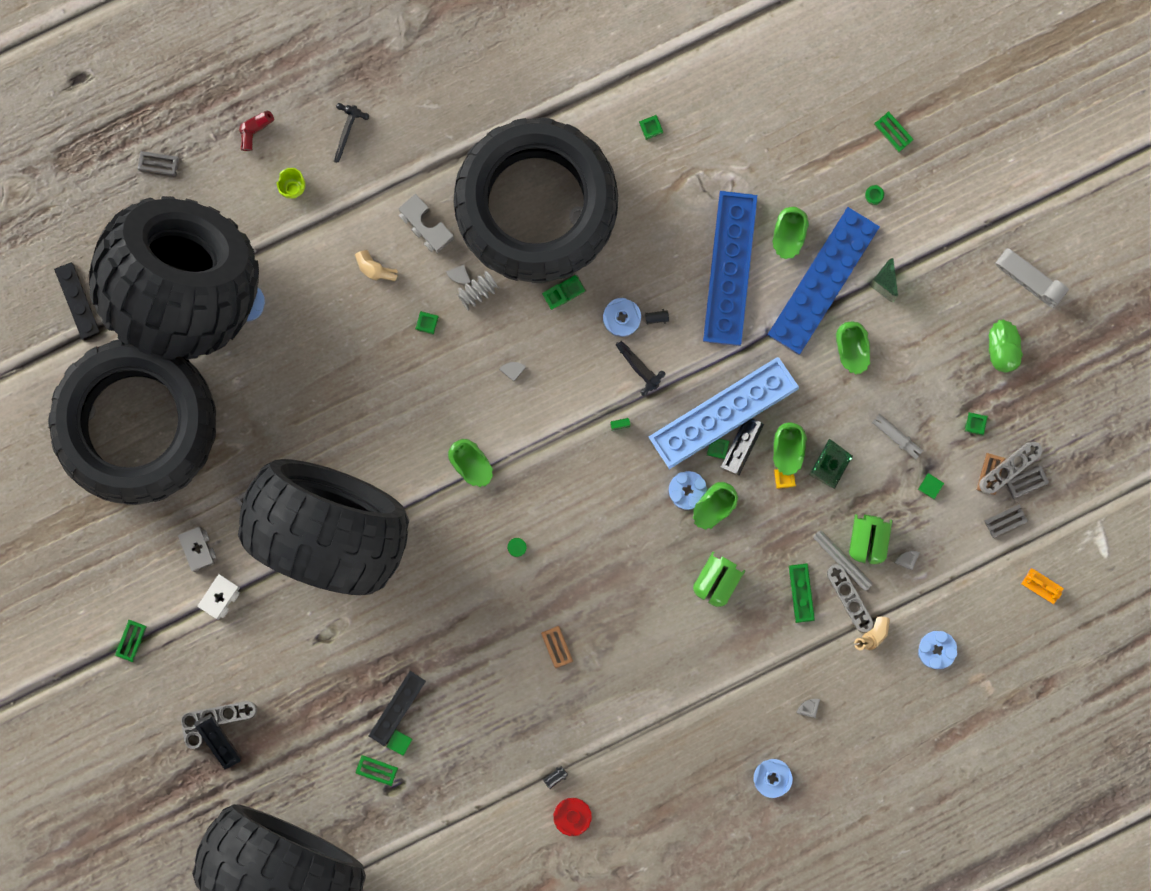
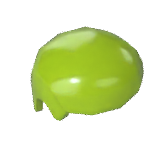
M286 168L279 173L277 189L283 197L297 198L304 192L306 182L301 171L296 168Z

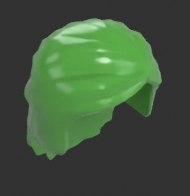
M793 206L785 208L777 218L772 242L776 255H780V258H794L795 255L799 254L804 244L809 222L807 214L800 208Z
M1004 319L994 323L989 332L990 361L993 367L1000 372L1016 370L1020 366L1023 356L1021 337L1016 325H1012V322L1005 321Z
M845 322L836 332V343L840 361L850 373L855 375L861 374L870 365L868 332L859 322Z
M782 424L775 433L773 461L778 471L782 472L783 475L789 476L801 470L805 458L807 436L803 427L798 424Z
M461 439L451 445L448 451V459L464 480L472 486L477 485L478 487L489 484L493 477V468L487 457L478 448V445L469 439Z
M725 482L713 484L695 505L693 511L694 524L704 530H707V528L712 529L717 523L728 517L732 510L736 508L738 502V494L734 487Z

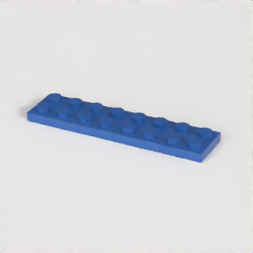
M726 191L719 192L703 342L741 346L758 195Z
M847 207L767 336L800 355L880 226Z

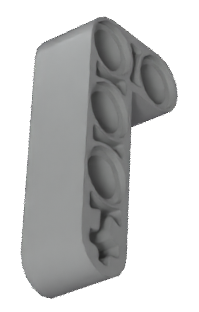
M1008 248L1005 249L995 263L1001 271L1052 308H1055L1069 291L1063 283L1058 280L1052 281Z
M244 701L184 714L181 719V725L186 746L190 749H198L204 743V739L195 726L189 727L186 724V719L189 716H193L197 722L204 718L208 712H212L217 723L221 725L254 718L257 714V706L253 702ZM246 705L253 708V711H250V715L239 713L238 710L246 709ZM228 708H231L234 712V716L231 719H226L224 716V712ZM192 735L199 737V743L196 746L190 744V737Z

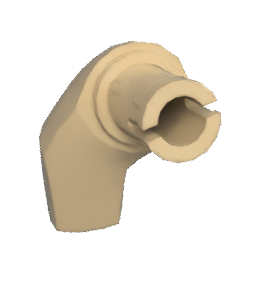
M368 250L355 254L360 271L370 279L377 281L381 278L396 281L397 275L394 273H398L397 269L382 267L380 263L373 261Z
M877 617L874 628L865 633L862 638L855 640L854 644L859 643L854 645L855 648L858 650H873L879 646L888 635L890 619L887 617Z

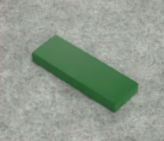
M808 563L790 565L788 568L795 623L815 621Z

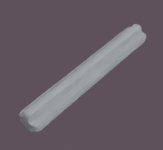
M818 531L814 535V539L844 568L863 590L866 591L872 586V582L822 531Z

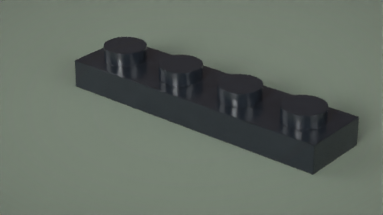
M70 262L55 268L56 276L81 339L84 340L99 334V328L73 263Z
M409 671L368 736L385 746L426 683V680Z

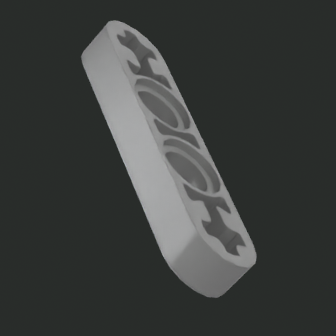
M1028 442L980 480L979 486L981 491L984 493H994L1041 456V445L1037 442ZM1030 447H1035V454L1024 455L1031 451ZM1017 456L1022 459L1020 467L1014 465V459ZM1002 468L1008 471V476L1005 479L999 475ZM994 479L997 480L991 484L992 489L986 488V486L988 485L986 481L989 482L993 481Z
M837 564L832 565L827 570V577L854 626L862 633L870 631L873 627V621L844 568ZM833 568L841 571L839 574L841 580L843 578L846 579V581L841 582L838 586L835 584V582H838L837 577L831 576ZM842 585L850 587L851 592L849 595L844 596L840 593ZM853 601L858 602L860 605V610L856 613L849 609V605ZM862 611L865 613V615H862L863 620L869 621L867 629L859 627L861 623L859 617L856 620L854 616L859 615Z

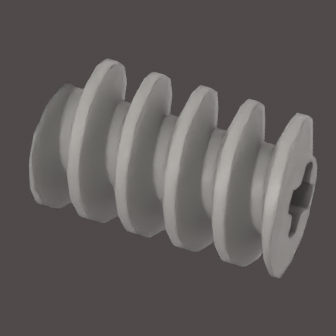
M487 271L484 272L485 278L480 275L478 276V282L472 279V286L466 283L465 290L461 287L458 288V297L467 311H469V303L475 307L476 299L482 302V295L488 299L489 291L495 294L494 288L499 289Z

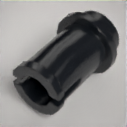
M662 309V311L645 313L647 325L662 322L666 324V322H669L668 310L664 311Z
M562 766L556 767V770L543 779L549 789H552L561 780H566L568 774Z

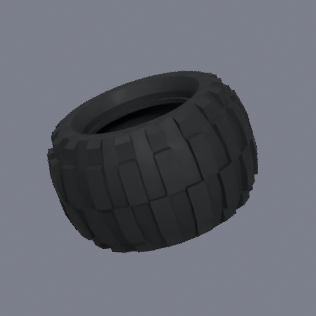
M162 196L161 199L155 200L150 197L140 200L137 204H131L126 209H122L115 214L111 222H108L102 231L90 264V298L92 304L95 305L97 314L102 319V323L109 331H115L118 334L117 338L126 345L132 344L139 348L138 351L148 355L151 353L161 355L164 359L175 360L176 357H183L186 360L196 359L199 355H209L225 347L230 339L233 340L247 322L257 295L259 283L258 260H255L254 249L247 235L240 232L238 225L231 218L222 216L220 211L211 206H203L198 204V201L187 198L180 200L173 196Z

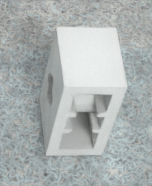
M219 574L197 607L217 620L220 617L224 618L229 611L227 607L230 602H235L240 594L238 590L240 588ZM222 593H224L223 598L225 600L223 602L219 601L217 603V594L222 595Z

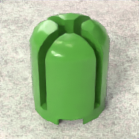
M855 514L849 549L850 556L855 561L865 563L871 527L873 525L868 562L869 564L884 562L887 558L893 520L890 519L888 523L883 522L884 519H881V517L864 515V518H857L858 515Z
M712 552L693 585V591L697 597L705 600L722 568H727L708 601L709 604L715 607H723L727 604L746 570L740 572L736 569L737 565L723 556L718 559L713 556L715 552Z

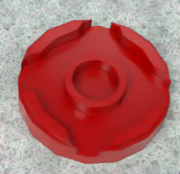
M578 798L562 800L556 806L553 813L556 828L567 836H578L584 833L592 821L589 806Z

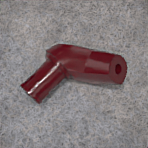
M264 111L240 125L241 151H253V135L274 121V116L270 111Z

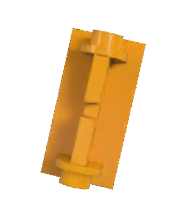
M1033 568L1029 570L1021 583L1053 605L1060 598L1064 589Z

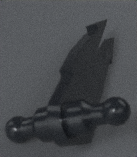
M337 103L336 108L344 111L345 114H348L335 153V163H339L355 118L369 119V114L363 113L356 105L345 106L342 103Z
M617 342L615 345L620 353L623 354L634 371L646 382L645 388L640 391L641 395L646 396L649 391L656 390L666 373L661 370L656 376L624 342Z

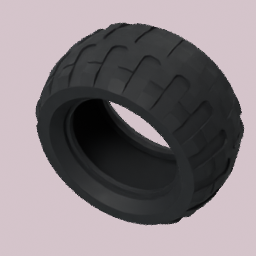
M522 118L492 129L470 149L457 173L453 203L455 218L463 240L481 263L511 280L546 283L547 281L567 278L576 271L586 267L596 258L609 241L615 226L619 195L613 168L603 154L602 149L594 140L587 137L578 128L570 124L554 121V119ZM542 158L554 161L569 170L580 185L584 198L582 212L574 226L555 240L545 243H526L514 239L496 224L490 213L489 196L493 184L505 169L521 160Z
M117 339L88 350L84 353V356L77 362L72 363L65 371V375L59 385L56 386L51 399L52 405L48 417L51 444L64 471L87 492L103 500L119 504L141 505L157 502L186 487L206 464L216 437V407L206 380L189 360L183 357H176L175 360L164 359L161 355L153 353L148 355L138 351L139 348L132 344L126 345ZM145 377L156 380L169 389L177 406L178 425L171 444L162 455L142 466L120 467L105 462L96 452L89 435V416L95 400L108 386L125 378Z
M278 459L264 465L257 477L249 485L240 510L238 537L249 555L265 566L287 577L336 593L369 595L384 588L399 567L407 545L409 519L401 503L391 495L363 480L314 463Z
M238 804L224 808L218 818H215L207 828L197 848L195 866L192 872L195 885L200 891H363L366 879L362 863L337 846L275 816Z

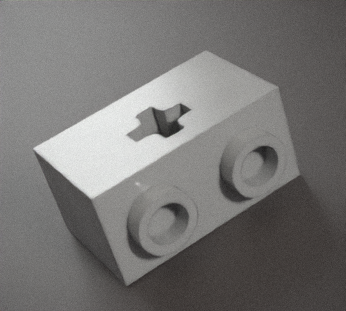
M197 527L178 535L191 571L195 572L215 564L216 554L214 549L208 546L207 541L210 539L206 530ZM196 544L203 546L200 549L201 553L194 551Z

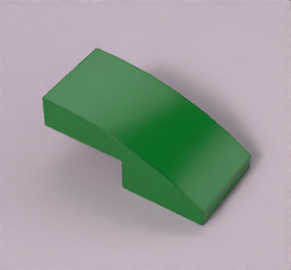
M574 275L561 284H557L543 292L542 295L550 309L553 310L586 292V289L578 275Z

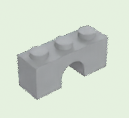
M416 194L398 208L401 213L399 217L405 224L409 222L413 226L412 232L418 238L422 237L426 241L424 245L430 252L434 250L438 254L454 240V236L442 222L433 228L425 227L422 224V218L429 209Z

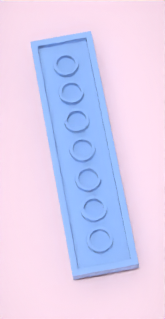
M777 357L650 435L649 440L668 469H671L797 391L799 386L780 358Z

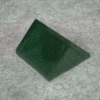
M893 258L887 261L869 285L890 302H894L898 297Z
M828 439L809 475L835 489L853 455L831 439Z

